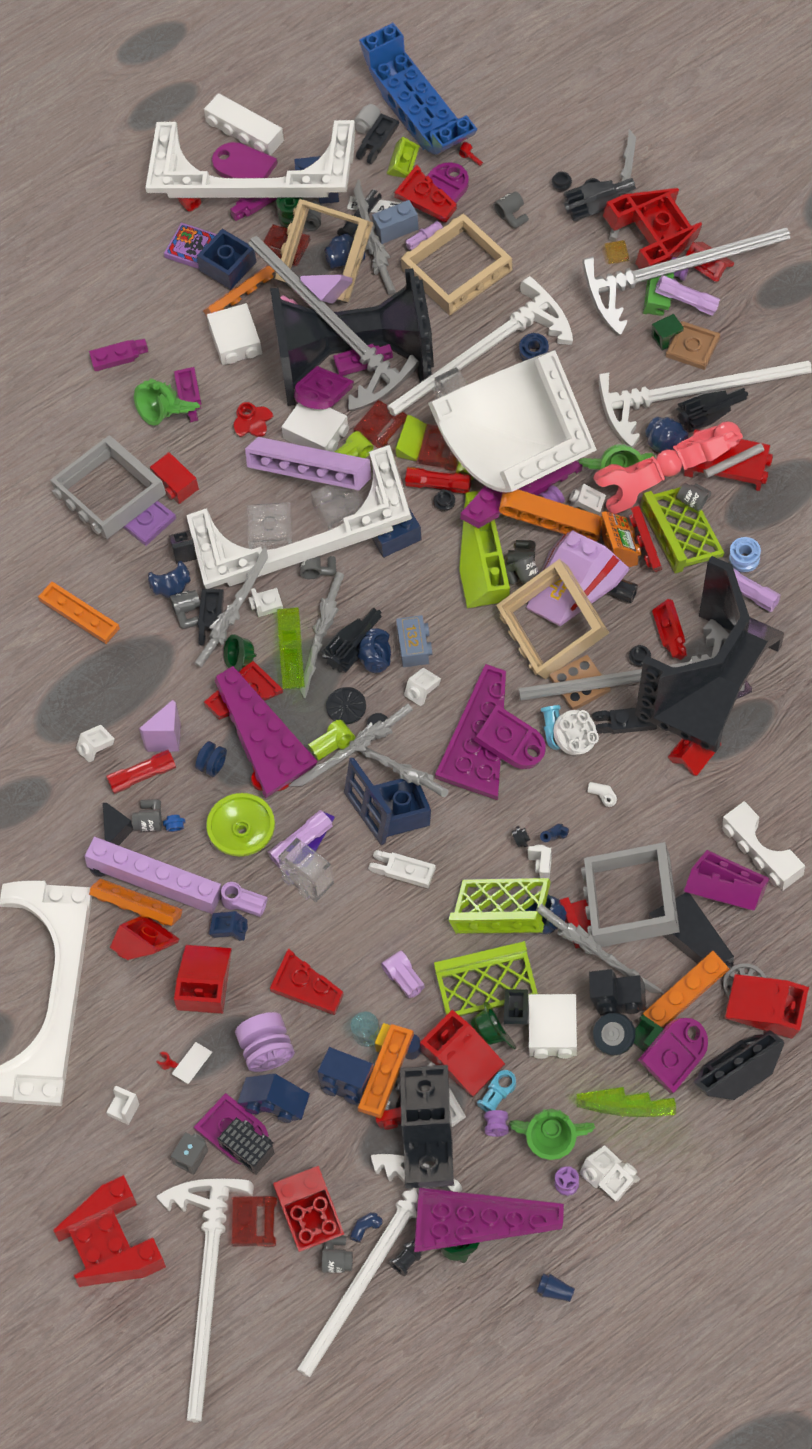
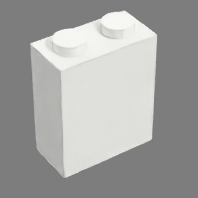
M247 303L207 314L208 325L222 365L233 364L237 361L254 358L262 354L261 343Z
M300 403L297 404L282 425L283 439L296 445L334 452L337 449L339 440L345 437L349 430L346 415L331 408L312 409Z
M576 994L529 995V1056H534L538 1059H544L548 1056H558L563 1059L577 1056Z

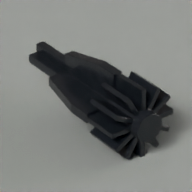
M629 178L613 184L612 180L593 182L565 191V202H563L565 212L571 215L573 221L599 213L605 209L608 201L617 198L618 195L635 190V181L633 178Z
M742 387L728 394L726 390L699 394L677 404L679 406L676 408L679 412L677 418L681 425H684L685 431L693 432L715 423L731 411L730 406L746 400L747 396H749L748 392Z
M372 608L362 620L357 618L339 630L322 650L324 654L322 658L327 659L326 664H329L333 670L338 668L339 673L342 671L346 673L359 659L358 645L365 637L366 632L372 629L382 616L380 614L382 612Z

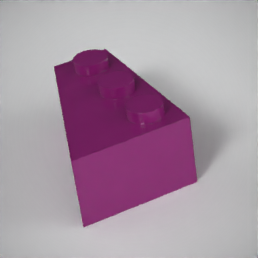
M706 850L691 869L684 892L754 911L762 901L770 878Z

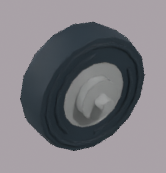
M608 1013L602 1016L596 1022L593 1029V1039L596 1046L603 1053L609 1055H621L627 1052L633 1046L636 1038L632 1021L627 1016L619 1013Z

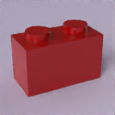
M170 452L150 466V471L162 480L166 496L170 500L174 499L178 504H181L199 490L197 478Z

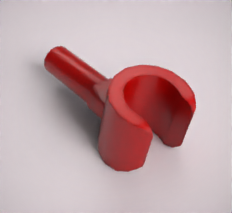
M463 142L459 155L462 158L468 157L481 166L483 162L471 153L472 145L468 142Z
M160 1052V1055L166 1059L165 1062L156 1060L163 1070L169 1068L176 1069L179 1063L171 1059L167 1052Z

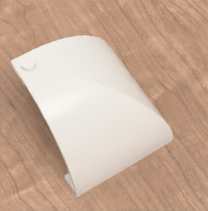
M555 350L498 371L428 403L442 436L458 461L479 482L499 492H513L596 451L594 442Z

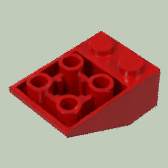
M197 945L185 946L174 995L177 1010L223 1014L232 948Z
M735 974L725 1019L764 1031L771 1030L775 1034L792 1039L801 1028L809 987L788 980Z
M451 1010L420 1041L421 1053L435 1065H448L449 1077L472 1097L505 1065L503 1060L474 1028L454 1010Z
M319 1166L273 1183L283 1214L299 1252L344 1235Z

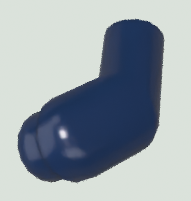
M556 824L547 831H543L540 834V839L543 842L554 841L558 836L564 839L569 833V828L563 826V824Z
M373 1212L359 1218L349 1238L354 1242L360 1243L366 1229L371 1226L374 1229L379 1228L383 1222L382 1218Z

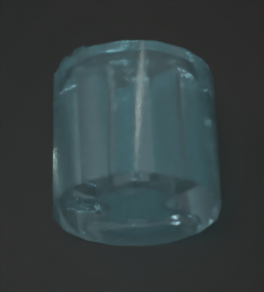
M365 1011L356 1014L351 1021V1030L355 1041L364 1047L375 1045L381 1029L378 1019L371 1012Z

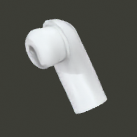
M594 782L589 783L588 793L599 795L605 806L611 807L616 804L617 797L610 786Z

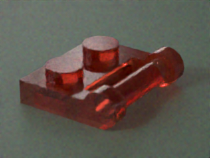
M272 224L264 240V243L280 259L282 255L281 250L278 249H282L283 244L287 242V228ZM301 234L292 265L297 266L311 241L310 235Z
M380 400L372 406L353 429L354 432L360 431L377 448L387 446L389 439L401 425L405 424L407 414L404 412L392 416L387 408L388 405ZM393 419L394 422L388 427V429L383 433V435L378 436L379 433L390 422V420Z
M426 425L418 462L419 464L443 467L446 470L454 471L457 467V461L451 449L448 458L442 457L446 441L438 425Z
M233 1197V1247L276 1246V1237H274L276 1197ZM259 1206L265 1207L264 1236H257Z

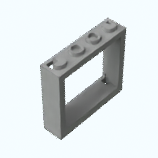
M110 435L51 479L54 488L52 492L59 500L62 498L71 511L75 510L84 523L88 522L97 535L102 534L106 539L110 538L166 494L162 480ZM112 456L147 488L105 521H102L68 489Z
M665 842L584 858L585 867L581 868L587 886L583 887L586 901L589 900V906H586V915L588 920H591V926H588V934L592 935L597 944L604 947L680 932L670 854ZM658 861L665 916L600 928L594 873Z

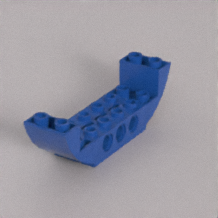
M394 23L359 39L366 64L382 94V98L423 150H427L432 154H439L476 134L477 128L466 115L458 119L406 54L404 35Z

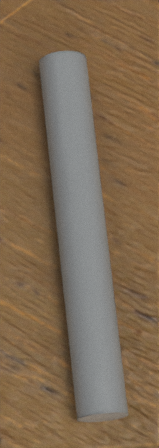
M761 443L704 470L706 478H709L763 452L764 447Z

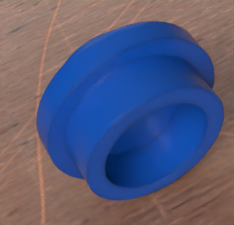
M180 815L167 816V820L163 821V826L166 827L167 832L183 830L186 823L185 818H180Z

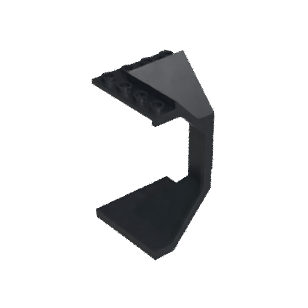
M413 268L405 269L406 285L380 305L334 313L366 345L373 344L374 346L382 347L390 344L393 352L406 359L413 355L419 361L417 369L421 383L432 375L431 368L434 367L432 330L423 280H419V276H414ZM279 287L271 288L287 406L296 405L294 389L301 379L316 366H319L328 356L353 349L314 310L282 300L279 294Z
M711 556L707 563L698 616L708 621L713 619L723 628L730 630L731 633L718 654L711 659L680 667H671L646 656L642 665L635 716L716 753L720 747L724 726L742 686L766 648L779 651L782 646L784 632L749 616L732 564Z

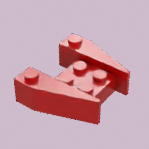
M678 188L624 194L608 201L603 216L613 231L635 222L650 244L639 250L635 262L639 269L670 261L673 257L677 258L699 236L702 222L691 226L675 203L679 192Z
M124 1175L100 1186L53 1230L59 1242L72 1237L86 1268L74 1275L79 1287L145 1278L166 1268L154 1238L152 1237L130 1248L116 1218L117 1214L137 1205Z

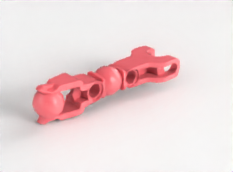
M729 421L722 422L718 426L695 432L694 436L673 446L674 450H663L656 459L652 456L629 467L611 464L596 472L594 480L601 487L613 484L618 485L616 494L606 502L608 512L617 514L633 507L639 493L665 480L664 476H675L680 472L681 468L686 470L705 461L716 459L730 448H734L739 444L743 436L737 424Z

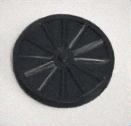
M351 687L339 688L333 691L327 699V713L333 721L342 720L345 724L355 723L365 714V697L357 689Z

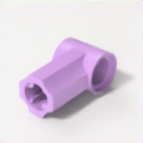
M228 882L221 889L222 904L226 909H238L258 917L263 915L268 901L267 897L242 889L236 882ZM229 894L237 895L235 898L227 897Z
M401 950L381 963L386 975L392 981L395 980L408 999L416 997L425 988L424 983L412 969L409 959Z

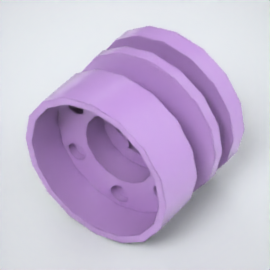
M268 1012L251 1017L242 1022L235 1030L241 1049H244L243 1056L250 1071L263 1072L279 1067L288 1062L295 1053L292 1044H290L289 1036L285 1035L287 1030L283 1019L276 1012Z

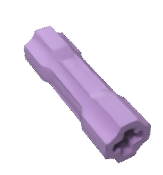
M662 275L656 284V293L685 302L713 316L718 308L719 298L686 287L667 276Z
M734 569L742 595L753 600L767 611L772 612L780 600V594L768 587L757 584Z
M319 810L287 839L280 841L268 851L269 857L277 867H283L306 845L333 827L331 820L323 811Z

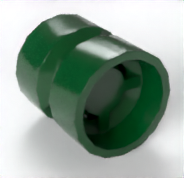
M302 197L277 198L278 219L283 228L288 229L289 224L293 222L295 216L293 210L294 208L296 209L297 203H299Z

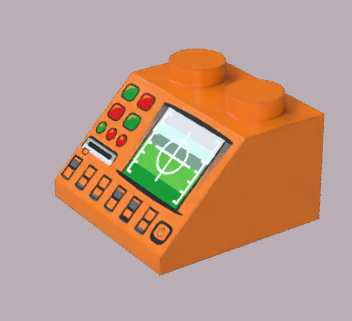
M607 511L602 512L601 536L604 545L626 566H637L641 550L639 544L634 542L635 531L633 526H629L626 517Z

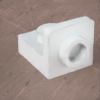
M583 484L578 489L572 491L569 497L571 501L570 506L580 507L598 515L606 495Z
M255 588L251 589L252 597L248 599L251 609H256L258 617L283 610L277 588L256 593Z
M422 668L408 679L404 696L422 706L425 703L427 694L439 686L441 678Z
M99 725L80 734L76 749L88 762H92L96 752L112 746L115 739L102 725Z
M544 845L529 846L528 859L536 861V873L540 874V878H549L550 880L551 848Z
M604 1145L586 1158L580 1174L594 1188H598V1184L613 1166L622 1161Z
M616 1163L598 1185L615 1201H619L632 1184L637 1183L640 1178L636 1175L637 1170L629 1163Z

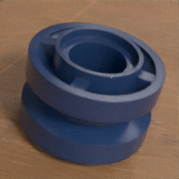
M530 333L521 339L519 350L522 362L549 352L548 341L543 335ZM532 348H537V349H539V350L536 351V352L530 351V349H532Z
M211 741L206 742L197 755L196 770L201 772L206 770L207 775L211 777L216 776L225 763L226 748L222 746L216 748L215 743Z

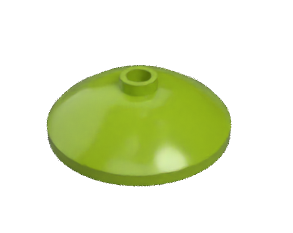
M237 793L224 797L213 806L207 818V833L210 841L219 851L231 856H248L260 851L269 843L275 830V819L270 806L260 797L248 793ZM242 829L246 830V832L243 834L239 833V831Z

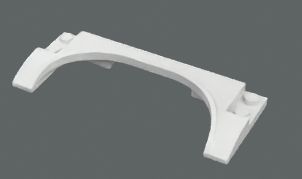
M334 120L332 139L325 153L308 168L302 171H287V176L279 178H219L210 176L208 171H199L186 160L181 151L177 123L157 122L146 191L147 193H167L169 198L328 197L329 192H347L350 163H353L355 121Z
M390 445L369 452L373 466V481L369 495L361 508L354 515L343 518L344 523L332 530L283 547L267 550L268 559L258 577L393 531V525L412 519ZM207 508L187 515L205 588L210 589L224 583H228L230 587L245 582L248 578L247 573L255 565L262 547L248 549L227 540L215 527Z
M18 881L2 884L0 907L26 909L44 923L53 939L55 965L47 1015L40 1032L23 1052L0 1065V1102L62 1106L92 896L89 895L91 887L47 885L46 881Z

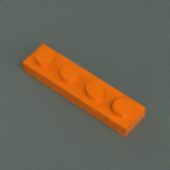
M269 265L265 266L205 308L203 312L207 316V314L224 310V307L229 303L231 306L242 300L240 297L246 292L248 295L258 288L256 284L261 281L266 283L274 277L272 273L275 271Z
M52 581L38 596L40 602L105 644L120 629L119 624Z
M101 878L90 888L89 895L97 897L98 900L110 902L121 909L131 910L142 917L152 918L163 925H174L182 915L183 909Z
M712 951L643 1014L664 1029L730 969Z
M393 1024L390 1025L358 1106L359 1112L382 1118L412 1041L413 1030Z

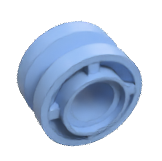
M749 537L736 539L731 544L729 561L733 568L740 572H750L756 569L759 565L761 554L759 543Z

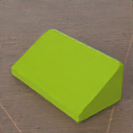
M402 137L395 145L387 174L406 178L413 169L420 146Z
M407 415L396 446V457L417 462L429 425L411 415Z

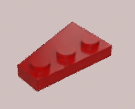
M417 164L394 192L395 198L403 202L410 200L413 207L445 223L457 209V204L442 189H439L429 176L422 173L421 168Z
M635 506L631 508L633 514L629 517L633 528L638 527L640 535L636 536L640 547H645L648 555L644 556L647 567H652L654 572L663 570L640 506Z
M254 661L246 665L239 672L264 701L283 693V689ZM219 690L204 701V706L219 720L230 715L226 703L223 702Z
M289 948L270 986V992L332 1015L336 1014L344 996L341 989L323 975L318 974L308 963L299 959Z

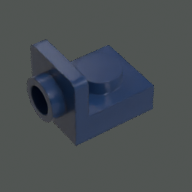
M237 911L213 913L209 935L213 938L234 936L239 941H244L248 929V921Z

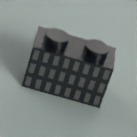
M236 1117L217 1138L219 1145L257 1175L275 1154L273 1142L266 1135L262 1134L260 1136L257 1134L251 1123L246 1120L242 1122Z

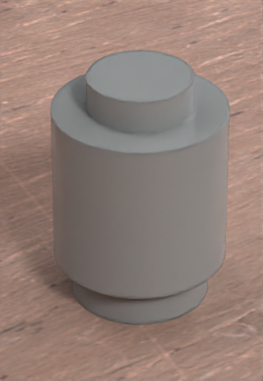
M368 104L358 113L354 121L355 129L359 133L367 134L380 115L378 107Z

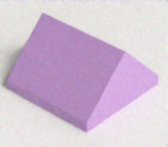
M344 275L300 276L301 281L321 301L331 304L352 283V278Z
M173 700L139 728L146 751H179L181 723L176 702Z

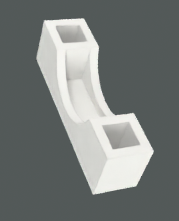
M744 801L723 816L722 829L729 838L733 837L744 854L747 853L752 858L754 865L768 875L771 884L778 886L783 891L804 875L805 865L790 849L773 851L760 844L755 835L759 824V816Z

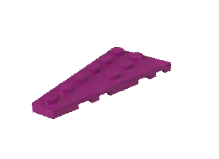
M574 461L518 490L539 495L559 480L562 482L568 479V475L574 472L577 474L582 471L583 465ZM484 486L461 512L460 519L480 528L498 518L502 492Z
M485 664L435 773V779L495 800H498L501 758L473 740L495 706L499 705L504 708L505 670Z
M234 666L216 676L215 683L223 702L226 703L229 709V716L232 722L235 723L238 737L249 762L253 765L256 779L262 786V793L265 799L317 765L318 761Z
M419 1188L414 1252L560 1230L563 1227L564 1204Z

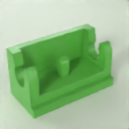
M674 273L664 275L674 279ZM661 276L647 280L643 314L663 316L665 312L663 310H669L671 298L655 292L656 284Z

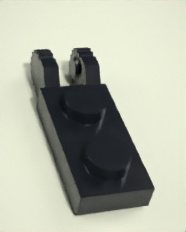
M381 113L362 140V144L356 153V158L362 160L367 149H370L371 152L367 157V163L372 165L377 159L378 153L383 150L399 126V120Z
M202 589L198 621L199 645L204 646L206 642L205 631H212L209 627L218 619L217 616L223 613L224 589Z
M636 708L610 710V712L602 710L592 714L594 721H611V724L600 723L595 725L598 734H619L657 729V725L643 721L635 716Z

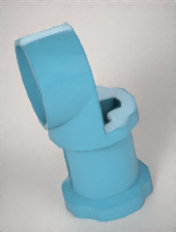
M560 705L541 708L545 720L544 731L549 747L553 750L560 749L553 740L554 724L560 716Z
M508 1070L498 1072L489 1084V1090L482 1100H478L477 1105L485 1112L495 1110L501 1100L506 1099L508 1094L515 1090L516 1078L514 1074ZM502 1077H509L512 1079V1084L504 1088L499 1085V1080Z

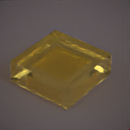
M625 240L605 243L604 248L608 264L629 261Z

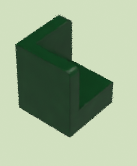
M672 314L652 323L651 336L663 351L669 348L670 337L683 332L684 327L675 314Z
M642 1014L639 1018V1025L635 1029L636 1038L634 1045L645 1052L663 1031V1028Z

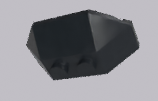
M771 1030L764 1032V1034L742 1039L703 1065L694 1084L707 1096L735 1100L773 1074L785 1043Z

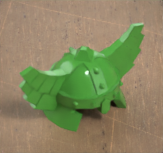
M151 378L149 381H144L142 384L137 385L134 391V402L138 413L144 421L153 426L159 425L164 418L170 417L172 413H188V411H193L195 408H200L197 402H188L176 398L177 393L171 388L170 384L166 385L165 382L163 384Z
M617 444L604 451L600 459L582 458L579 459V464L589 467V469L599 470L611 464L629 467L652 456L655 458V455L653 453L640 455L637 450L625 444Z
M544 1109L535 1115L531 1122L510 1120L509 1123L511 1129L517 1133L526 1134L527 1144L533 1153L548 1160L561 1159L566 1156L575 1146L577 1136L588 1135V1133L593 1132V1129H595L594 1123L573 1124L569 1116L556 1109Z

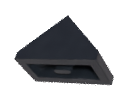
M190 530L169 535L176 564L179 561L184 563L197 559Z
M102 803L105 841L119 846L133 831L131 820L110 804Z
M505 989L504 1026H528V989Z

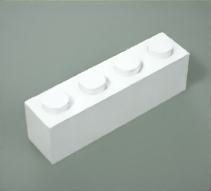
M219 93L204 108L206 122L210 126L222 130L226 135L233 136L242 144H247L271 156L284 141L281 127Z

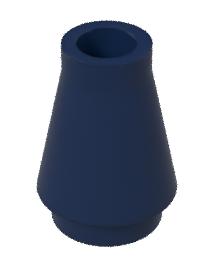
M543 1274L537 1288V1293L542 1294L541 1297L570 1302L575 1288L567 1285L552 1274Z

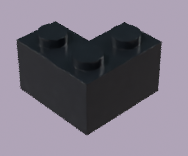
M612 969L589 972L590 999L600 1015L625 1012L627 1014H637L640 1011L646 1010L645 983L640 975L617 978Z

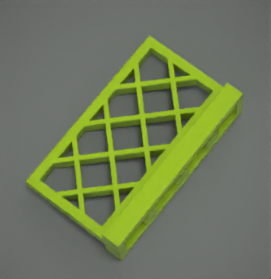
M681 487L653 494L652 491L643 493L640 507L675 574L683 572L684 567L708 561L711 556L716 558L724 556V551L702 509L698 512L682 503L681 500L676 499ZM664 499L671 503L666 508L659 505L658 500ZM676 504L685 509L680 514L671 510L672 505ZM687 509L697 514L696 520L685 516ZM667 515L679 519L677 525L668 522L666 519ZM685 521L694 526L689 531L680 527L681 522ZM696 526L706 531L705 537L694 533ZM676 532L688 536L686 542L677 539L675 536ZM690 538L703 542L701 547L698 548L688 544ZM705 544L713 546L716 551L710 553L703 550ZM685 549L697 553L696 557L687 559L684 553Z
M549 878L462 880L455 911L450 913L449 922L456 934L542 933L544 928L543 916L537 911L525 910L534 903L538 905L537 908L540 904L545 906L551 882ZM515 886L522 888L513 896L508 892ZM536 886H542V890L533 896L530 890ZM468 887H477L479 889L471 896L467 895ZM492 887L500 888L492 896L487 893ZM527 893L530 899L520 905L517 900ZM484 894L487 899L477 906L473 901ZM506 894L509 899L498 905L495 901ZM513 903L517 906L512 912L503 911ZM469 904L474 907L470 912H462V909ZM490 904L496 907L491 912H482Z
M525 941L434 962V970L446 1015L450 1012L449 1003L453 996L464 1002L461 1010L455 1011L459 1016L483 1011L485 1009L484 1004L477 1006L470 1002L476 991L487 997L485 1002H489L490 999L494 1001L489 1003L492 1008L504 1006V1000H498L493 997V994L498 986L504 989H512L501 982L507 972L519 978L513 989L518 987L521 980L530 985L532 993L528 994V1000L529 995L538 994ZM523 959L525 969L521 975L510 969L514 961ZM497 965L504 969L499 980L487 974L492 966ZM475 971L482 975L476 986L464 979L468 972ZM452 976L459 980L454 990L451 991L444 986L442 978ZM484 977L496 983L490 994L478 988ZM461 983L473 989L468 999L456 994ZM446 992L451 994L448 999L446 996Z

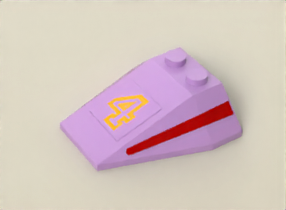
M570 531L562 535L551 548L541 570L542 572L557 560H562L569 566L592 604L616 587L629 571V567L606 546L575 531ZM561 578L532 598L526 606L527 610L558 626H562L581 612Z

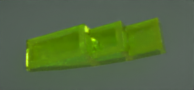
M299 607L277 609L283 689L304 688Z
M624 1087L576 1094L577 1107L598 1113L625 1117L676 1115L675 1097L651 1101L649 1092L625 1096Z

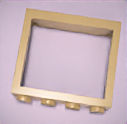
M300 199L296 209L294 208L293 210L295 215L293 222L289 224L287 229L288 238L281 249V260L291 269L309 209L358 224L343 272L344 276L352 278V283L338 297L339 300L349 302L373 222ZM277 273L275 274V279L285 282Z
M463 213L458 218H454L444 228L437 230L433 236L423 240L412 251L406 252L401 258V267L404 273L405 269L413 268L414 276H419V280H423L425 293L448 315H451L511 272L512 258ZM462 231H465L496 261L448 295L416 264Z
M560 559L496 605L500 611L499 618L505 625L508 624L510 628L508 633L514 641H518L520 644L518 648L520 653L530 661L529 668L533 670L536 676L540 675L544 679H547L549 674L559 670L609 634V631L571 569ZM561 578L592 629L543 663L513 612Z

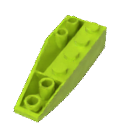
M480 491L466 493L464 509ZM495 519L480 528L463 521L459 571L467 608L500 603L510 595V587Z

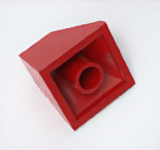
M139 916L119 925L110 948L117 952V955L121 958L130 960L155 954L178 943L180 939L151 918Z

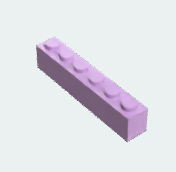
M257 437L245 448L247 467L355 490H360L371 479L370 459Z
M96 837L93 838L85 854L86 865L90 869L100 870L101 873L210 914L214 913L221 898V884Z

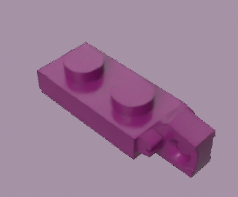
M278 197L239 198L236 205L230 208L231 217L237 221L244 216H250L275 201Z
M145 339L127 340L90 350L89 354L94 371L97 372L134 362L135 358L139 357L140 354L148 353V346Z
M373 344L367 345L370 348L375 347L377 349L376 355L382 354L384 356L383 362L393 358L390 344L382 347L374 346ZM354 350L333 356L338 374L341 376L358 372L368 367V364L363 365L360 362L361 358Z
M195 367L174 371L179 399L197 402L200 405V408L188 411L190 422L199 421L197 409H201L202 403Z

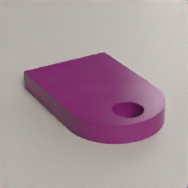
M237 142L221 145L215 150L212 157L213 168L222 178H268L278 164L277 158ZM222 155H228V156H229L227 159H220V158H219V157L222 156Z
M447 162L439 164L427 175L455 203L464 195L469 186V176L466 169L456 163ZM452 172L459 173L456 177H452L449 174Z
M316 366L296 384L294 397L297 402L305 407L327 409L336 404L353 388L354 381Z
M499 705L495 706L473 740L519 769L535 767L542 760L546 751L545 741L536 729ZM527 749L535 750L537 757L530 756Z
M692 1018L675 1019L663 1029L638 1061L669 1093H674L704 1057L708 1048L707 1033L704 1027ZM691 1026L696 1030V1036L693 1040L688 1036V1029Z
M225 1093L194 1126V1130L229 1160L243 1165L220 1147L217 1138L236 1117L242 1122L246 1120L251 1123L255 1128L254 1131L260 1136L264 1134L269 1137L261 1121L245 1111L244 1107Z

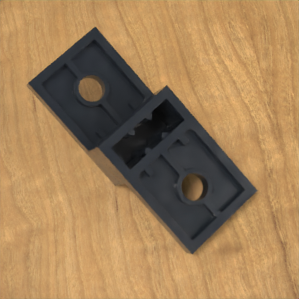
M448 1065L400 1068L405 1188L454 1186ZM422 1086L431 1087L428 1091L419 1090ZM428 1161L435 1163L434 1166L429 1168L423 1166Z

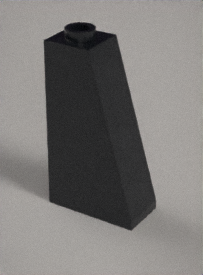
M685 892L675 898L680 932L662 936L697 964L714 951L731 970L734 963L733 954L691 894ZM664 905L650 912L649 919L665 916Z

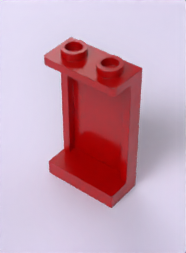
M741 439L739 444L734 448H730L716 459L687 468L684 471V476L693 478L694 471L704 473V470L760 443ZM761 443L764 447L763 452L715 474V476L756 484V490L760 491L762 484L767 482L769 472L766 471V467H771L773 454H770V445Z

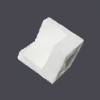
M115 1086L113 1089L115 1097L106 1113L109 1117L129 1125L140 1104L136 1094Z

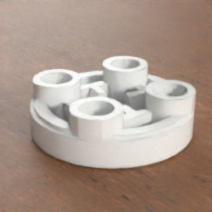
M585 710L567 711L560 715L554 724L555 741L560 749L567 754H584L591 750L599 740L596 726L589 713Z

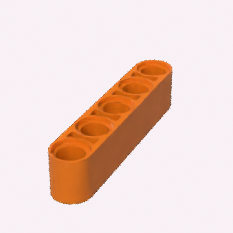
M518 489L513 492H502L499 512L505 516L562 534L575 531L595 542L600 538L602 517L597 514Z

